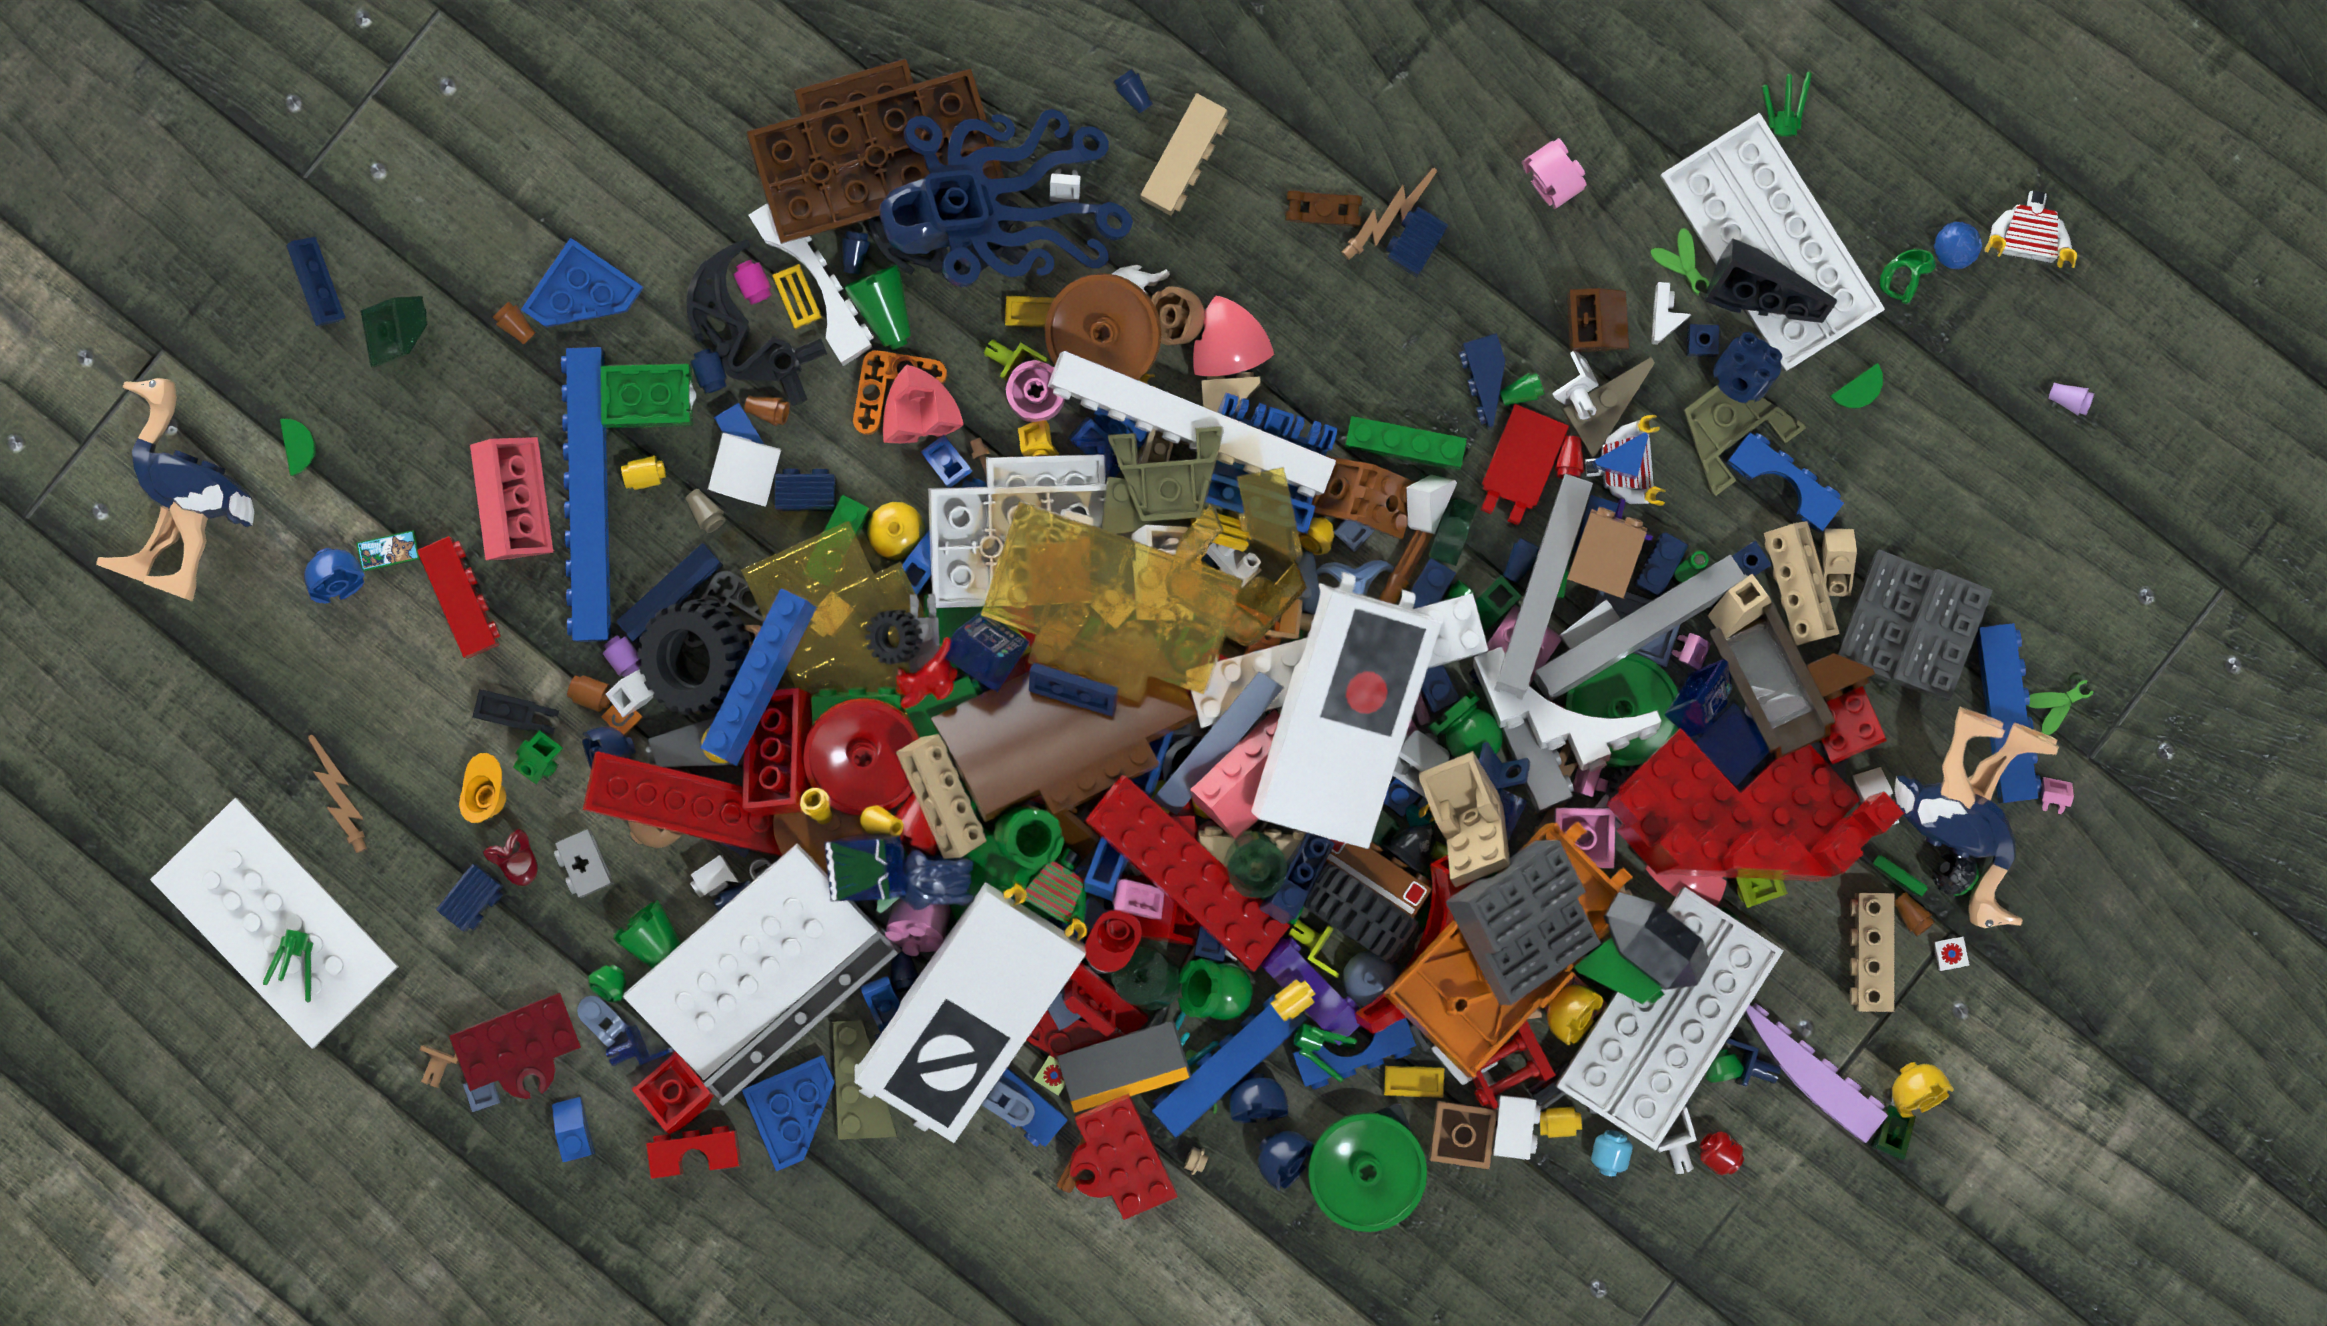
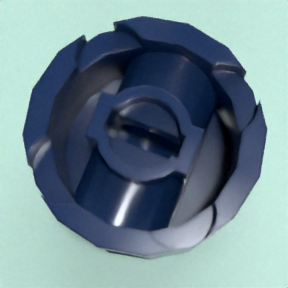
M1743 333L1729 344L1715 364L1713 374L1714 378L1717 376L1720 381L1718 387L1729 398L1740 403H1748L1749 400H1755L1754 402L1760 401L1780 375L1782 353L1779 349L1770 346L1766 341L1757 338L1753 333Z

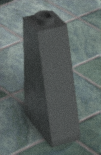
M715 717L648 739L650 746L646 747V752L650 763H656V766L664 768L736 766L730 762H713L705 756L702 748H700L703 734L712 725ZM744 753L737 766H744Z

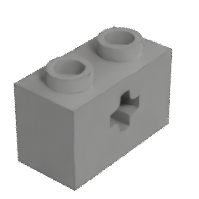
M584 830L555 843L558 850L554 851V855L559 866L566 867L569 877L565 878L572 894L577 893L578 897L582 898L614 884L592 830ZM579 857L582 860L589 861V864L585 866L586 872L576 869L575 865L579 864Z

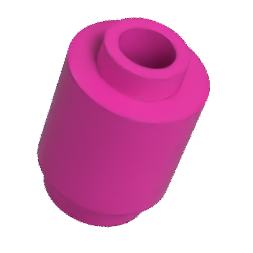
M751 259L736 266L738 272L733 275L745 300L748 299L750 304L754 305L772 296L769 290L771 285L760 262L754 264Z

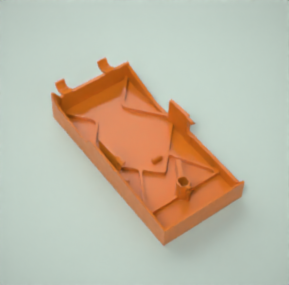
M1557 822L1544 824L1519 851L1534 841L1560 840L1586 891L1578 897V900L1600 941L1610 931L1603 917L1616 893L1621 892L1620 890L1623 885L1633 877L1622 868L1610 879L1575 844L1587 832L1579 822L1573 824L1565 833L1560 829ZM1507 867L1503 868L1499 873L1506 871ZM1454 919L1383 994L1466 1077L1474 1078L1482 1066L1539 1006L1543 1009L1571 980L1575 974L1570 970L1585 955L1514 1004L1499 1005Z

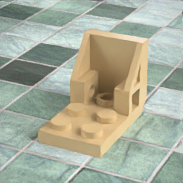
M1474 752L1420 772V783L1434 819L1447 840L1450 879L1455 887L1509 867L1504 807L1498 791Z

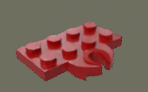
M1129 1093L1075 1116V1122L1085 1143L1077 1146L1071 1154L1070 1175L1075 1177L1084 1169L1091 1170L1094 1173V1176L1089 1180L1079 1179L1075 1182V1186L1080 1192L1089 1197L1103 1198L1112 1196L1124 1220L1178 1197L1171 1178Z

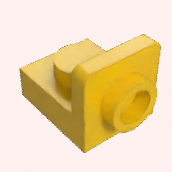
M1046 420L1031 422L1018 428L1020 448L1023 456H1059L1058 451L1052 445L1049 423Z

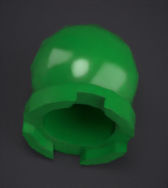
M1473 690L1428 727L1435 737L1440 732L1442 735H1445L1446 747L1454 758L1474 752L1477 759H1480L1482 744L1485 742L1489 743L1497 755L1503 741L1502 729L1499 728L1495 717L1487 710L1477 708L1475 703L1480 698Z
M1019 805L1004 812L996 821L994 830L996 845L1001 854L1008 860L1030 869H1037L1036 867H1042L1047 863L1054 862L1062 850L1064 837L1061 835V828L1057 818L1047 811L1030 805Z
M1205 959L1191 960L1182 968L1178 978V983L1182 984V998L1177 997L1181 1010L1190 1017L1206 1018L1209 1016L1218 1020L1239 1017L1249 1007L1253 995V988L1248 974L1239 966L1229 962L1214 963L1211 960Z

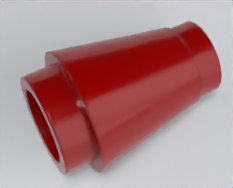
M1564 437L1555 467L1559 479L1563 480L1565 474L1581 478V474L1584 473L1582 439L1580 437Z

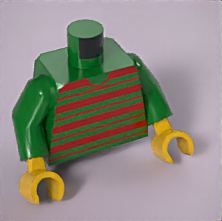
M1066 847L1058 862L1054 860V862L1047 863L1042 867H1036L1037 869L1023 866L1018 868L1011 884L1012 888L1006 890L1003 894L1005 899L1010 898L1014 894L1015 902L1013 906L1026 900L1066 924L1070 921L1071 925L1065 929L1067 937H1070L1074 930L1078 933L1077 941L1087 934V927L1084 924L1086 912L1085 879L1073 872L1081 858L1079 854Z

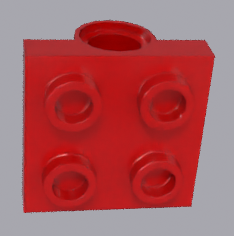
M1863 686L1826 702L1835 719V724L1830 726L1831 735L1821 740L1832 764L1887 741Z

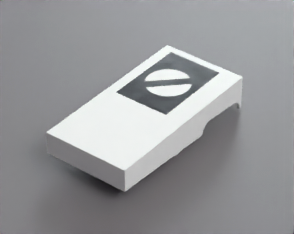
M986 882L906 993L896 1014L867 1055L859 1064L854 1066L855 1083L863 1087L859 1090L860 1093L868 1098L876 1095L917 1120L913 1123L914 1126L924 1132L930 1128L955 1143L1086 955L1084 943L1077 941L1073 936L1067 937L1065 931L1023 905L1013 906L1015 900L1012 898L1005 899L1004 893Z

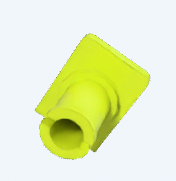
M1298 919L1294 926L1304 933L1301 934L1292 928L1289 936L1310 948L1309 952L1311 953L1307 958L1309 961L1338 978L1339 974L1315 959L1334 929L1328 925L1324 933H1318Z

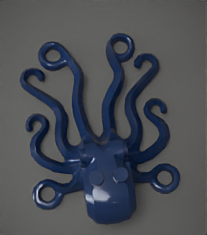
M1054 109L1041 113L1030 135L1020 147H984L975 150L966 157L961 156V149L969 131L978 130L994 140L1008 141L1014 136L1015 126L1008 117L999 114L993 115L991 121L1004 125L1006 130L1003 133L998 132L987 122L979 119L963 120L954 128L948 144V165L941 164L936 156L942 141V131L939 125L926 116H916L910 119L904 130V139L913 151L924 156L925 164L930 174L925 179L892 190L880 204V218L890 245L906 254H927L934 249L950 247L951 251L943 261L942 271L951 284L959 287H967L973 284L978 279L981 271L978 258L967 248L971 244H973L980 257L991 268L1007 277L1023 276L1030 270L1037 257L1042 258L1046 265L1038 268L1036 274L1038 276L1047 275L1054 269V258L1048 251L1035 248L1030 250L1019 264L1009 266L989 249L987 242L1015 247L1039 239L1049 240L1082 265L1091 269L1101 268L1106 265L1109 259L1107 249L1098 240L1090 239L1087 241L1088 247L1094 248L1099 254L1098 259L1092 260L1055 230L1035 226L1015 233H1006L1000 229L999 221L1033 222L1069 213L1095 214V225L1100 234L1110 240H1120L1129 233L1133 220L1125 208L1112 202L1104 204L1065 202L1043 208H1017L1001 205L995 200L1002 193L1029 189L1048 170L1057 164H1088L1103 157L1108 151L1109 141L1101 130L1095 127H1081L1073 135L1072 149L1047 154L1035 162L1020 177L989 179L984 175L982 168L987 161L1015 162L1029 157L1039 143L1050 118L1060 123V128L1055 130V137L1062 138L1066 136L1069 131V121L1065 114ZM915 129H924L929 134L930 141L920 140L915 135ZM1083 138H1092L1097 144V150H1088L1083 145ZM1107 215L1116 217L1121 227L1119 229L1111 228L1107 224ZM958 260L965 265L969 273L966 275L958 274L953 268L954 262Z

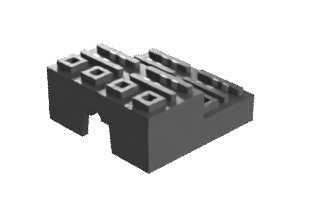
M1878 549L1874 554L1836 654L1873 668L1874 676L1941 702L1949 701L1956 688L1993 590L1940 569L1931 570Z
M1560 840L1534 841L1509 858L1510 866L1507 867L1506 871L1490 879L1476 880L1445 901L1499 1005L1514 1004L1600 944L1578 900V897L1586 891Z

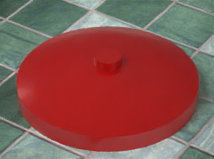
M858 698L834 705L816 720L806 739L804 767L811 787L824 790L828 794L831 807L852 815H862L866 808L876 805L881 806L886 811L896 807L913 791L896 752L920 738L917 729L902 711L880 700Z

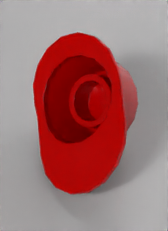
M1115 909L1103 913L1097 919L1086 941V958L1089 963L1096 969L1104 972H1113L1123 968L1131 959L1141 939L1142 928L1137 918L1131 913Z

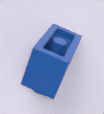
M577 1097L552 1104L555 1135L562 1162L596 1154L582 1098Z

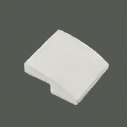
M722 433L708 489L736 499L766 506L781 452L780 448Z

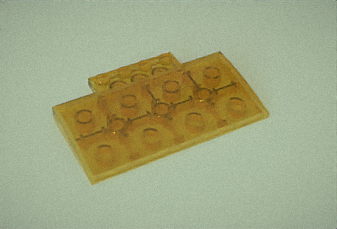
M1020 500L999 557L981 615L1036 634L1028 660L1031 664L1037 663L1117 687L1118 695L1137 702L1142 699L1149 675L1204 695L1209 688L1244 579Z
M849 520L741 569L764 620L781 588L817 607L787 666V670L796 688H800L812 695L819 693L821 688H837V693H849V688L864 687L866 692H878L880 687L897 686L896 676H898V668H902L905 672L910 673V660L902 663L886 664L878 662L879 657L873 658L871 654L874 652V649L868 650L866 645L871 644V641L865 640V635L870 634V631L866 630L867 625L872 624L870 619L876 617V614L879 612L902 609L906 610V613H910V595L916 594L901 562L873 574ZM919 603L918 618H926ZM891 626L888 631V639L890 644L897 648L900 642V635L897 628ZM904 709V714L909 718L906 710Z

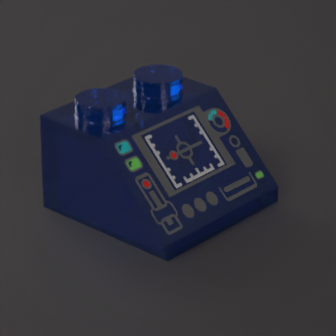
M982 610L955 631L951 637L950 650L945 658L985 686L999 691L1030 644V641Z
M1721 659L1692 672L1664 714L1689 737L1700 733L1702 735L1707 733L1714 725L1713 718L1727 705L1728 700L1726 698L1732 690L1728 662L1725 659Z

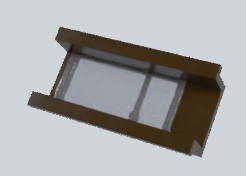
M1774 603L1762 607L1763 618L1746 625L1727 639L1720 627L1709 631V635L1724 664L1729 669V673L1770 752H1774L1776 759H1779L1830 736V726L1835 724V719Z

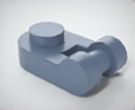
M598 996L585 997L578 1005L577 1012L581 1021L609 1048L615 1042L614 1038L621 1031L624 1033L630 1027L608 1003ZM608 1017L612 1024L605 1030L600 1024Z
M1000 1080L996 1082L989 1095L981 1104L1015 1126L1029 1124L1035 1115L1033 1103ZM1003 1094L1010 1098L1005 1108L997 1104Z

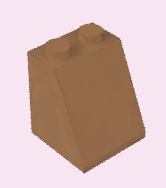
M1599 507L1597 511L1591 509L1567 579L1624 598L1647 533V528L1642 527V521L1632 517H1626V520L1614 517L1615 512L1602 507Z

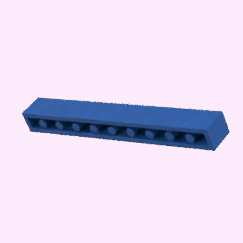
M601 347L566 348V356L561 357L562 373L567 374V385H562L563 403L567 402V414H563L562 418L563 431L568 432V443L563 444L564 461L569 463V472H564V488L569 490V501H565L564 511L565 518L570 519V530L565 531L566 548H570L571 560H566V576L571 577V589H567L566 600L567 606H572V618L567 619L568 636H572V640L575 642L611 640L607 431L601 424V366H605V351Z

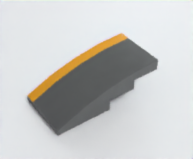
M1174 1020L1057 1056L1074 1113L1105 1104L1128 1093L1130 1096L1191 1078Z

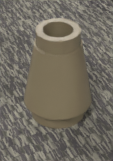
M695 489L686 496L685 500L688 502L700 529L711 533L724 524L726 520L723 516L724 511L702 493L700 489Z

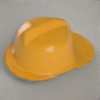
M479 753L467 764L459 802L460 812L465 820L471 823H481L489 817L492 818L503 809L507 797L505 788L502 785L500 763L489 753Z

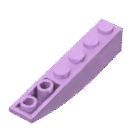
M1756 1003L1753 1006L1749 1005L1744 1014L1760 1041L1789 1079L1817 1107L1861 1142L1867 1143L1888 1116L1882 1111L1885 1106L1873 1096L1867 1099L1859 1093L1862 1087L1849 1077L1845 1081L1836 1074L1839 1069L1824 1058L1821 1062L1814 1057L1813 1053L1815 1050L1806 1042L1801 1040L1797 1043L1789 1037L1792 1031L1778 1021L1774 1025L1766 1018L1769 1013Z

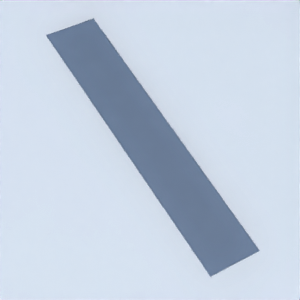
M1259 671L1152 800L1177 815L1192 798L1190 789L1234 748L1282 691L1284 686Z

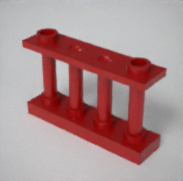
M1526 1020L1515 1031L1512 1040L1503 1044L1475 1074L1476 1076L1472 1080L1477 1087V1090L1474 1092L1479 1103L1482 1106L1486 1105L1488 1109H1495L1499 1107L1495 1096L1531 1076L1533 1078L1537 1077L1539 1081H1546L1555 1076V1073ZM1517 1050L1524 1052L1528 1060L1525 1063V1067L1488 1086L1481 1070Z

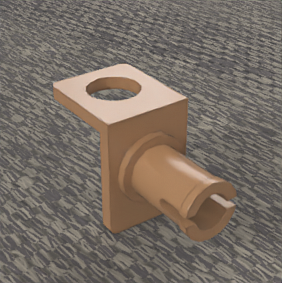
M422 1045L420 1050L429 1053L428 1056L431 1058L421 1082L439 1088L447 1063L459 1064L456 1055L452 1056Z

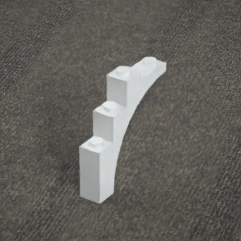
M1502 647L1474 657L1473 667L1499 728L1505 726L1508 729L1515 728L1523 724L1524 719L1527 718L1540 750L1547 747L1549 750L1557 749L1563 746L1565 740L1568 739L1581 771L1589 769L1590 772L1605 767L1611 755L1609 748L1612 747L1613 750H1619L1629 745V740L1640 737L1641 740L1650 738L1657 733L1656 730L1660 727L1661 720L1657 711L1630 718L1606 719L1588 717L1565 710L1548 701L1529 685L1522 700L1516 698L1517 695L1500 690V692L1494 691L1505 652Z

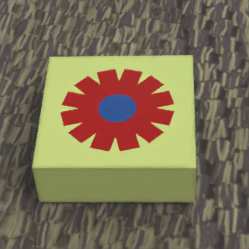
M1049 1055L1034 1080L1059 1096L1066 1084L1058 1060Z

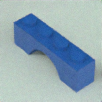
M1749 433L1746 435L1726 464L1747 480L1763 474H1774L1786 479L1793 486L1797 494L1798 509L1796 517L1803 522L1808 521V525L1812 529L1821 533L1844 504L1839 499L1841 495L1830 486L1824 488L1816 482L1817 477L1805 468L1800 470L1792 464L1794 460L1785 452L1780 450L1777 453L1770 448V441L1761 434L1756 433L1753 435Z
M1404 1018L1387 1026L1386 1029L1374 1033L1370 1044L1356 1055H1335L1329 1052L1323 1045L1319 1051L1313 1050L1312 1053L1344 1079L1357 1074L1355 1068L1366 1065L1367 1069H1371L1384 1064L1383 1058L1394 1054L1395 1059L1412 1054L1410 1048L1416 1046L1408 1022ZM1300 1050L1293 1052L1305 1087L1311 1085L1312 1090L1329 1084L1327 1079L1332 1076L1309 1058L1300 1055Z

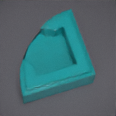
M1411 804L1406 808V818L1410 827L1431 824L1434 831L1435 820L1429 823L1432 818L1431 814L1426 812L1420 818L1418 814L1419 807Z

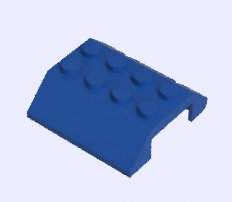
M1225 393L1217 413L1323 456H1326L1327 451L1332 450L1337 434L1336 427L1326 424L1320 432L1321 423L1314 421L1307 437H1301L1299 434L1304 426V417L1297 415L1293 422L1294 414L1273 407L1268 408L1264 417L1266 405L1261 403L1256 407L1252 419H1245L1244 415L1248 410L1249 400L1241 398L1237 407L1239 397L1229 393ZM1216 460L1206 503L1304 534L1308 533L1315 505H1312L1313 498L1298 493V487L1291 484L1283 487L1271 482V476L1261 473L1260 476L1250 474L1244 471V465L1234 462L1233 465H1228Z

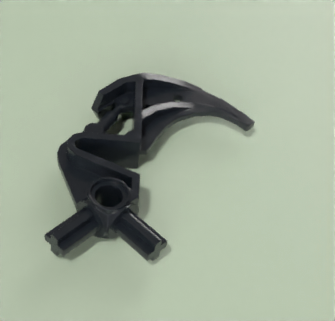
M1010 200L1005 204V206L1022 208ZM880 216L868 219L872 237L890 264L897 265L900 270L912 275L915 268L902 261L906 259L912 261L913 264L929 268L935 274L942 273L946 279L942 271V264L949 253L947 247L934 249L936 254L932 259L906 254L890 245ZM1004 220L998 222L1000 229L1006 233L1010 231L1015 221ZM973 244L967 246L968 250L978 258L981 271L989 267L980 257ZM998 245L994 248L989 247L999 259L1003 257L1014 265L1019 264L1028 253L1018 246ZM963 264L961 269L956 271L960 275L969 273L967 267Z
M745 239L720 250L707 261L705 260L697 269L688 288L687 317L698 342L705 340L700 325L707 331L706 334L715 345L716 352L723 358V369L728 376L737 380L782 381L791 406L800 405L807 401L808 398L798 374L802 370V364L827 355L821 338L794 349L793 345L773 336L740 367L735 366L751 329L748 326L749 321L730 298L727 290L726 275L731 260L741 251L750 247L748 239ZM707 279H713L711 285H708L706 281ZM711 302H714L715 307L712 309L709 308V304ZM710 316L728 324L732 339L723 341L715 329L709 326L707 317ZM781 356H789L791 358V365L787 369L781 370L776 367V362Z

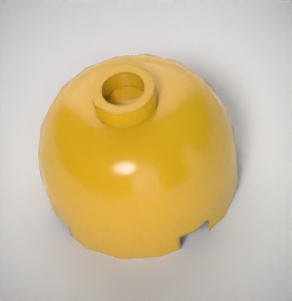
M890 502L881 505L873 512L868 522L867 536L870 545L879 555L889 560L906 559L925 536V524L922 516L914 507L904 502Z
M1571 985L1562 989L1547 1004L1549 1006L1547 1022L1552 1033L1567 1045H1570V1041L1572 1043L1578 1042L1594 1023V1020L1590 1018L1594 1010L1600 1012L1603 997L1586 986Z
M1912 1062L1900 1069L1901 1075L1896 1078L1892 1087V1098L1902 1117L1914 1116L1911 1112L1912 1110L1920 1108L1922 1113L1928 1111L1949 1097L1947 1090L1953 1092L1954 1089L1945 1074L1936 1066L1930 1064L1917 1065L1915 1062Z

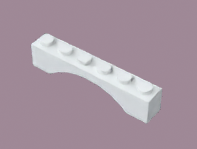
M768 204L749 214L750 219L766 244L780 248L794 256L808 268L817 280L822 290L827 310L826 339L841 364L844 366L872 349L873 347L869 341L874 337L865 323L861 326L857 323L854 316L858 312L850 299L846 301L842 299L839 291L843 288L834 274L830 277L823 269L827 263L820 251L813 252L808 245V242L812 240L811 237L808 236L780 244Z

